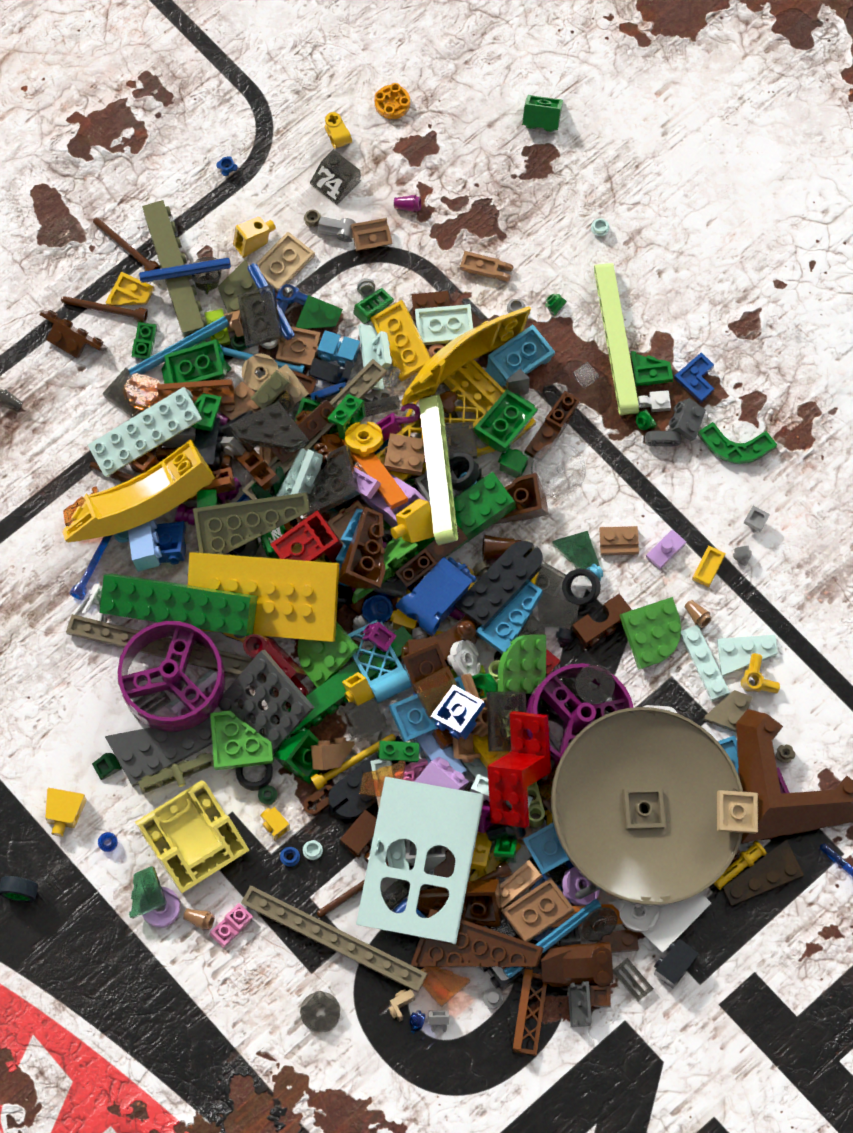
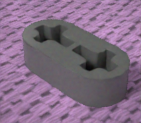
M650 431L645 434V444L648 446H678L681 444V434L677 431Z

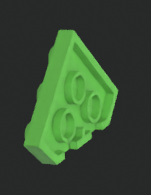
M231 711L210 713L215 771L274 763L271 741L261 736L255 729L240 720Z

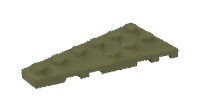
M308 492L193 508L199 553L225 555L310 512Z

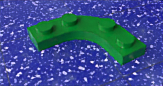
M712 422L698 431L697 434L715 456L730 463H750L777 448V443L767 431L746 443H735L727 439L715 423Z

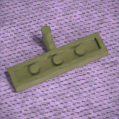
M212 752L209 754H199L196 759L191 761L184 760L179 764H173L171 768H164L156 775L144 776L141 778V781H138L142 794L177 781L179 787L185 786L184 777L214 766Z

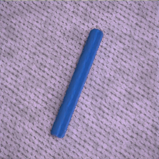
M229 258L140 272L139 277L141 283L230 269L231 262Z
M252 263L248 266V271L283 337L290 340L294 337V332L258 265Z

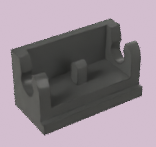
M589 981L582 982L579 985L571 983L568 986L570 1027L591 1026Z

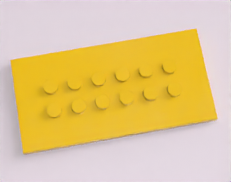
M189 553L188 585L258 596L253 634L270 637L335 641L339 563ZM200 629V630H202V631L216 632V631H210V630Z

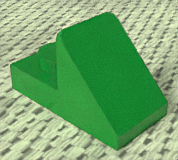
M507 835L498 838L494 849L495 860L498 862L506 860V862L516 863L518 839L508 838Z

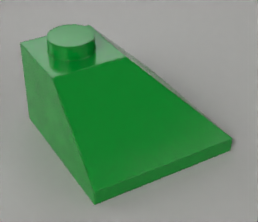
M306 729L285 740L273 757L285 769L310 784L312 781L310 777L319 772V770L313 769L311 746L318 745L320 740Z

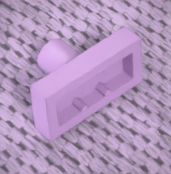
M353 466L342 480V483L369 499L373 497L381 485L378 480Z
M671 530L646 555V558L660 570L686 545V541L674 530Z

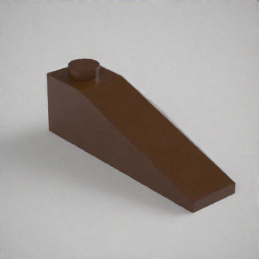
M537 473L518 477L513 480V483L505 487L515 501L517 508L494 524L533 519L549 514L546 496Z
M364 507L344 558L338 582L359 589L381 588L386 571L383 559L385 550L382 539L384 536L382 513Z

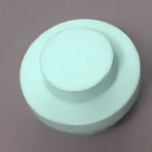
M596 219L591 224V231L596 236H604L609 232V224L605 219Z
M315 840L308 841L303 847V854L309 860H317L323 853L322 845Z

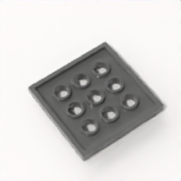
M261 650L224 692L218 705L222 711H231L236 717L255 729L257 733L271 741L273 754L315 708L266 650ZM262 673L267 677L265 683L261 680ZM250 686H253L255 689L254 696L249 691ZM274 687H276L279 690L278 697H276L273 693ZM239 699L244 702L243 709L238 705ZM263 700L267 703V710H264L262 707ZM286 702L291 704L290 712L286 709ZM251 713L256 716L255 723L251 721ZM275 715L279 716L280 718L279 725L276 724L274 721ZM263 728L268 730V737L263 735Z

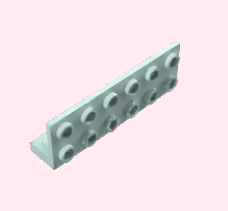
M182 387L88 444L103 475L108 477L201 421L202 417L191 399L193 398L191 392L187 388Z

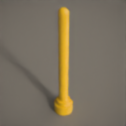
M390 734L381 741H395L396 736ZM380 741L343 762L341 767L333 768L323 775L321 773L310 777L317 790L323 788L328 780L377 752Z

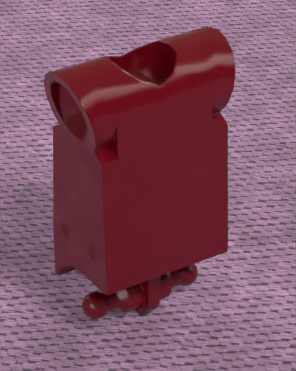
M251 634L245 638L243 648L247 655L254 659L261 650H266L305 697L308 695L307 688L301 682L307 676V673L273 638L257 634Z

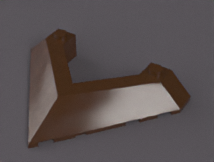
M747 709L736 722V744L739 767L738 776L743 792L758 793V832L756 834L743 833L741 844L853 822V780L847 775L835 790L781 794L772 741L783 726L770 715Z

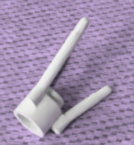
M94 584L72 614L77 615L86 604L82 611L84 615L92 603L99 604L101 602L102 586ZM99 613L98 621H102L103 613Z

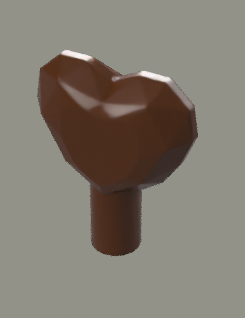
M453 391L441 393L439 396L443 404V412L453 413L456 409L455 402L458 395Z

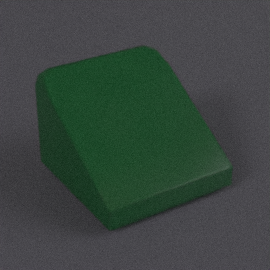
M105 753L92 763L100 780H104L122 769L113 753Z

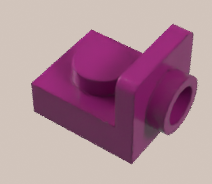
M377 622L369 624L364 629L363 633L365 635L362 640L370 641L381 651L386 652L396 638V635Z

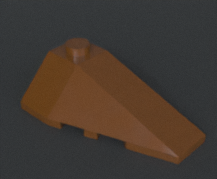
M482 879L468 882L461 915L462 920L473 922L482 927L485 925L487 927L501 925V890L499 879ZM438 887L420 891L418 899L419 911L429 913L430 909L440 911L449 898V890Z

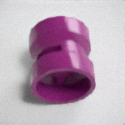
M181 503L177 508L175 521H184L188 525L195 526L193 508L197 507L192 506L190 508L186 504Z

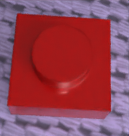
M546 649L547 676L561 663V660Z

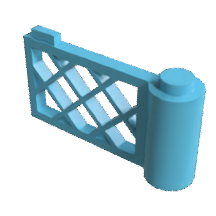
M369 624L349 633L348 635L351 637V639L354 637L362 639L365 634H360L363 633L364 629ZM361 640L357 655L354 654L352 658L361 674L366 677L377 704L412 687L407 672L402 667L391 645L386 655L375 653V645L372 651L362 649L364 641ZM360 652L371 655L368 664L359 661ZM373 656L384 659L381 668L371 665ZM386 660L395 662L398 668L392 671L384 669ZM369 668L380 671L378 678L370 681L367 675Z

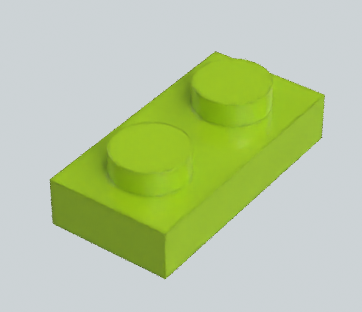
M223 309L205 312L207 325L224 316ZM227 327L210 336L211 341L217 339L223 346L231 345Z

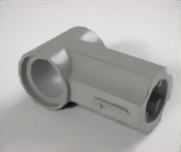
M321 216L318 233L336 236L341 241L351 242L353 232L350 225L356 222L350 218L337 220Z

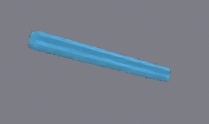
M221 317L128 370L133 379L164 363V355L192 347L229 326V323L225 317Z
M594 899L538 942L536 945L544 948L542 953L602 907L600 902ZM506 967L503 972L508 978H511L524 967Z

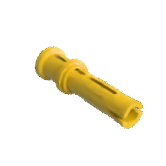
M754 841L753 845L745 852L742 851L739 855L740 857L713 884L721 890L723 886L735 878L747 866H753L757 859L767 854L766 850L758 841Z

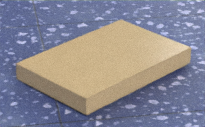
M287 232L256 264L267 284L278 292L281 286L288 284L315 257V252L291 233Z

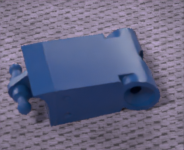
M443 557L413 589L412 593L401 598L395 607L407 617L416 620L420 628L432 637L437 632L440 624L456 609L455 604L468 591L470 584L476 581V577L470 574L466 564L456 562L452 557L448 559Z

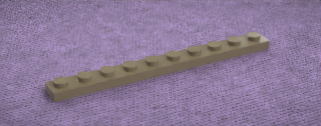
M372 359L330 401L331 405L336 409L348 394L362 399L387 374V370ZM329 422L301 448L306 451L308 449L311 450L319 442L321 435H326L336 424ZM299 450L285 463H282L275 457L268 466L274 472L278 466H281L286 476ZM254 479L242 490L243 494L250 500L257 499L251 489L253 483L259 485ZM273 485L267 489L268 492L273 489Z
M71 614L66 630L68 635L124 648L130 639L139 632V630ZM172 638L158 639L149 643L140 652L166 658ZM194 644L188 664L218 671L217 661L206 647ZM178 647L176 651L182 652L185 647ZM218 650L225 668L224 672L227 674L239 676L253 660L249 657Z
M251 885L241 902L242 905L419 993L428 976L427 973Z

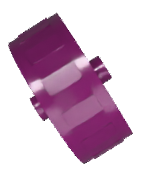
M164 621L143 628L126 644L119 659L118 684L126 705L142 723L154 729L178 732L201 724L210 717V713L216 710L224 693L226 682L225 668L220 653L213 641L202 630L180 621ZM173 636L166 659L161 662L159 667L128 674V669L140 650L158 639ZM195 641L204 645L217 661L218 674L216 684L208 698L185 675ZM178 647H185L182 652L176 651ZM174 659L181 660L180 666H178ZM162 677L163 682L152 683L151 681L153 678ZM141 681H148L145 686H139ZM167 690L173 693L191 712L176 717H159L140 709L131 699ZM190 694L196 695L192 700L187 699Z
M581 663L561 667L547 675L532 692L527 702L525 713L537 714L539 696H541L564 721V733L559 750L556 751L550 745V759L554 761L553 769L556 770L563 753L568 747V743H571L576 737L573 735H577L591 724L595 715L599 719L605 715L604 710L612 713L622 709L634 708L626 687L616 676L596 665ZM560 679H585L603 689L613 701L594 705L581 703ZM556 694L562 697V701L557 699ZM565 703L574 709L572 713L564 706ZM527 729V735L533 738V733Z

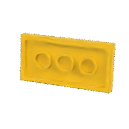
M400 300L370 318L377 334L380 331L387 332L392 365L399 380L404 381L420 372L431 357L404 301Z

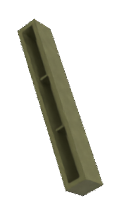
M164 200L143 205V213L161 269L186 264L185 254L180 253L179 248H182L179 237L175 238L174 232H177L174 221L170 222L169 219L172 216L169 206H165ZM191 275L165 279L183 338L207 326L205 316L201 317L200 311H202L200 301L195 300V295H197L195 285H191L189 281L192 279Z

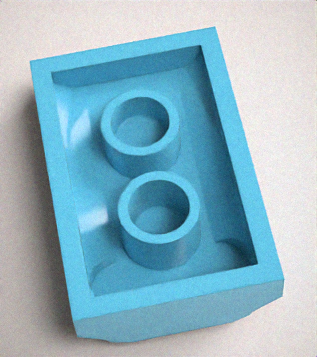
M531 325L488 355L486 372L501 387L506 386L507 379L517 370L521 369L525 374H528L541 364L548 363L551 357L555 355V351L536 327Z

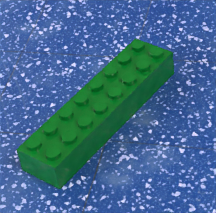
M111 573L105 574L103 577L99 613L153 622L180 621L191 624L198 629L249 636L253 634L258 596Z

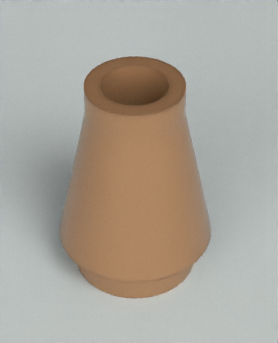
M693 600L685 604L684 608L688 611L695 625L703 628L710 623L712 617L709 611Z
M187 908L183 919L204 931L212 928L215 916L210 911Z

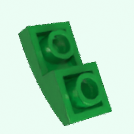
M138 322L132 358L148 359L151 357L157 331L156 324Z

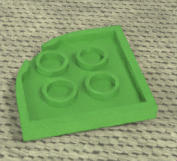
M673 597L619 615L638 670L664 661L675 651L681 636V621Z
M336 621L334 642L299 639L298 658L302 669L318 688L336 675L358 651L359 647Z
M542 634L522 635L510 642V647L506 652H503L499 662L498 695L532 694L534 689L546 678V635Z

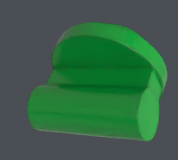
M551 294L546 299L545 306L553 316H556L567 301L560 294Z
M648 410L637 414L636 424L641 430L653 429L657 426Z

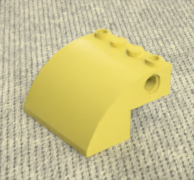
M202 780L135 821L158 861L181 893L249 851L229 816L225 815L210 788Z

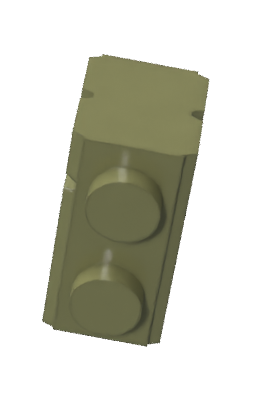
M276 370L251 399L262 410L267 411L292 383L281 372Z

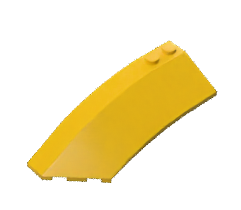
M528 306L491 321H485L452 340L425 363L405 391L401 404L404 406L434 395L437 387L458 369L472 360L498 349L523 332L531 307Z
M190 439L163 461L129 481L95 494L88 495L86 493L83 498L85 500L83 506L77 507L71 517L73 522L70 527L66 526L62 532L65 541L70 543L110 536L145 524L169 512L187 499L193 498L200 489L210 485L215 477Z

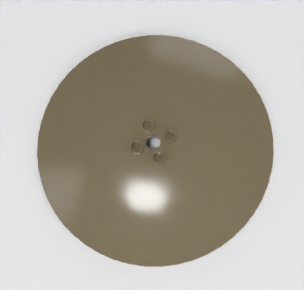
M652 707L627 708L606 714L593 721L568 745L559 761L553 779L551 793L552 817L558 839L567 857L575 868L594 886L615 898L630 903L666 905L686 900L704 891L731 864L737 853L743 833L717 831V791L743 792L735 766L726 751L700 725L680 714ZM640 804L647 805V814H643L640 812Z

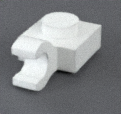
M669 391L650 392L649 397L638 396L639 408L651 407V412L670 411Z

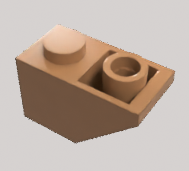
M346 737L335 738V742L330 743V740L318 741V745H312L313 769L327 770L341 767L354 747V741H346Z

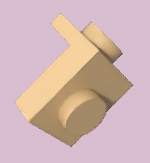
M406 989L401 990L395 994V998L390 1000L391 1007L388 1009L392 1017H397L399 1022L403 1020V1015L399 1009L415 1001V995L411 989L408 991Z

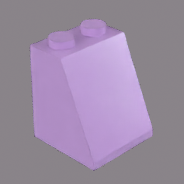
M441 757L432 760L414 781L457 790H464L469 783L462 773L453 769L449 762Z

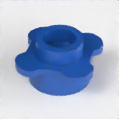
M230 156L224 157L216 163V167L222 171L223 176H228L229 173L238 169V166L234 164Z

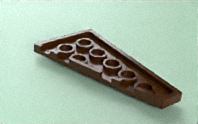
M430 909L428 918L432 917L439 911ZM461 919L456 944L420 937L411 966L537 967L544 948Z

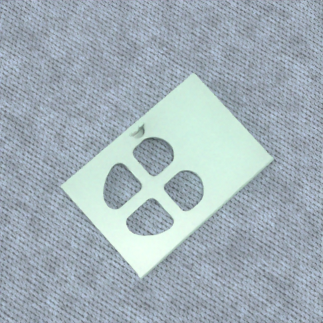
M385 777L356 925L456 944L485 794ZM403 839L410 840L415 844L417 854L412 870L387 866L386 856L391 844ZM444 846L454 854L455 868L452 876L446 878L425 873L426 858L431 848ZM386 877L405 880L410 883L406 909L402 913L392 912L383 899L381 882ZM423 885L447 888L449 890V898L439 912L429 918H421L417 915L418 899Z

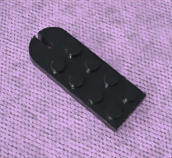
M519 541L512 544L455 604L456 609L485 629L541 570L543 566L541 550L537 546L534 547V544L528 541Z
M398 735L395 741L403 742L402 738ZM378 752L331 788L328 804L331 814L335 812V818L341 820L356 819L364 810L367 811L378 803L370 762L379 759L377 757ZM392 761L393 773L395 774L398 770L412 762ZM345 803L343 806H341L339 809L335 811L336 807L339 804Z

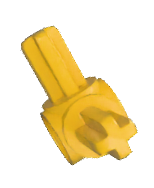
M752 653L749 668L745 670L744 676L741 679L742 688L747 692H760L763 690L777 694L780 690V683L764 679V676L760 673L762 655ZM749 677L754 679V686L749 684Z

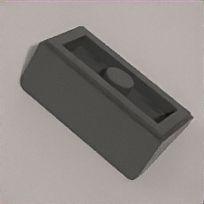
M521 369L517 370L507 379L506 389L514 394H528L530 378Z

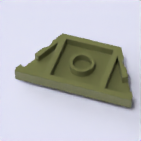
M244 260L218 285L219 293L227 313L241 310L246 322L252 318H258L269 324L271 323V318L262 296L248 271V262Z

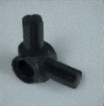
M500 825L486 831L489 841L506 835L508 838L516 840L526 834L525 828L510 825Z

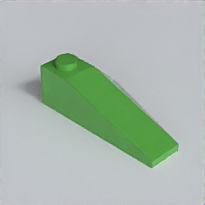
M400 537L396 541L393 539L388 543L383 555L386 571L382 584L396 575L395 572L415 556L418 547L416 542L410 543ZM357 588L353 594L352 602L356 603L374 589Z

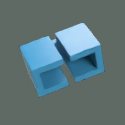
M325 330L317 349L318 357L325 362L337 361L340 366H343L346 361L354 363V367L361 349L360 341L344 336L341 343L339 341L341 335Z

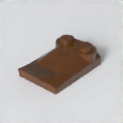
M610 942L552 946L545 957L541 959L542 981L552 987L570 986L571 983L579 985L582 982L588 981L589 985L598 984L599 986L613 983Z

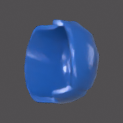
M380 594L366 599L362 607L363 617L369 623L375 620L379 623H384L391 618L394 611L390 599Z

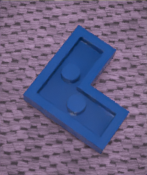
M701 352L674 376V379L697 401L702 403L714 392V388L703 378L714 368V364Z

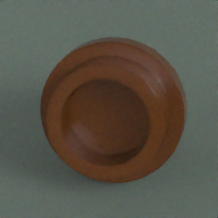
M466 620L458 624L456 631L461 639L470 640L476 634V627L471 621Z

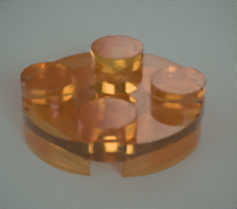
M134 373L126 381L123 394L125 398L127 396L130 400L129 403L133 407L146 410L159 402L157 384H160V382L147 375ZM139 389L144 390L145 394H141Z

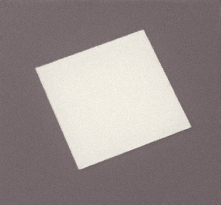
M698 893L680 902L658 905L660 914L654 927L642 933L659 950L664 952L711 902L702 893ZM617 898L612 905L619 910L622 900ZM643 907L634 909L638 917L645 914Z

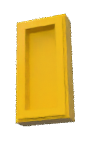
M708 545L692 580L710 587L726 553Z

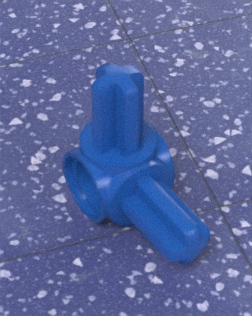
M285 284L279 288L276 299H278V304L285 314L288 304L296 302L304 306L308 295L299 292V288L291 284ZM284 288L291 290L292 294L289 298L283 295Z

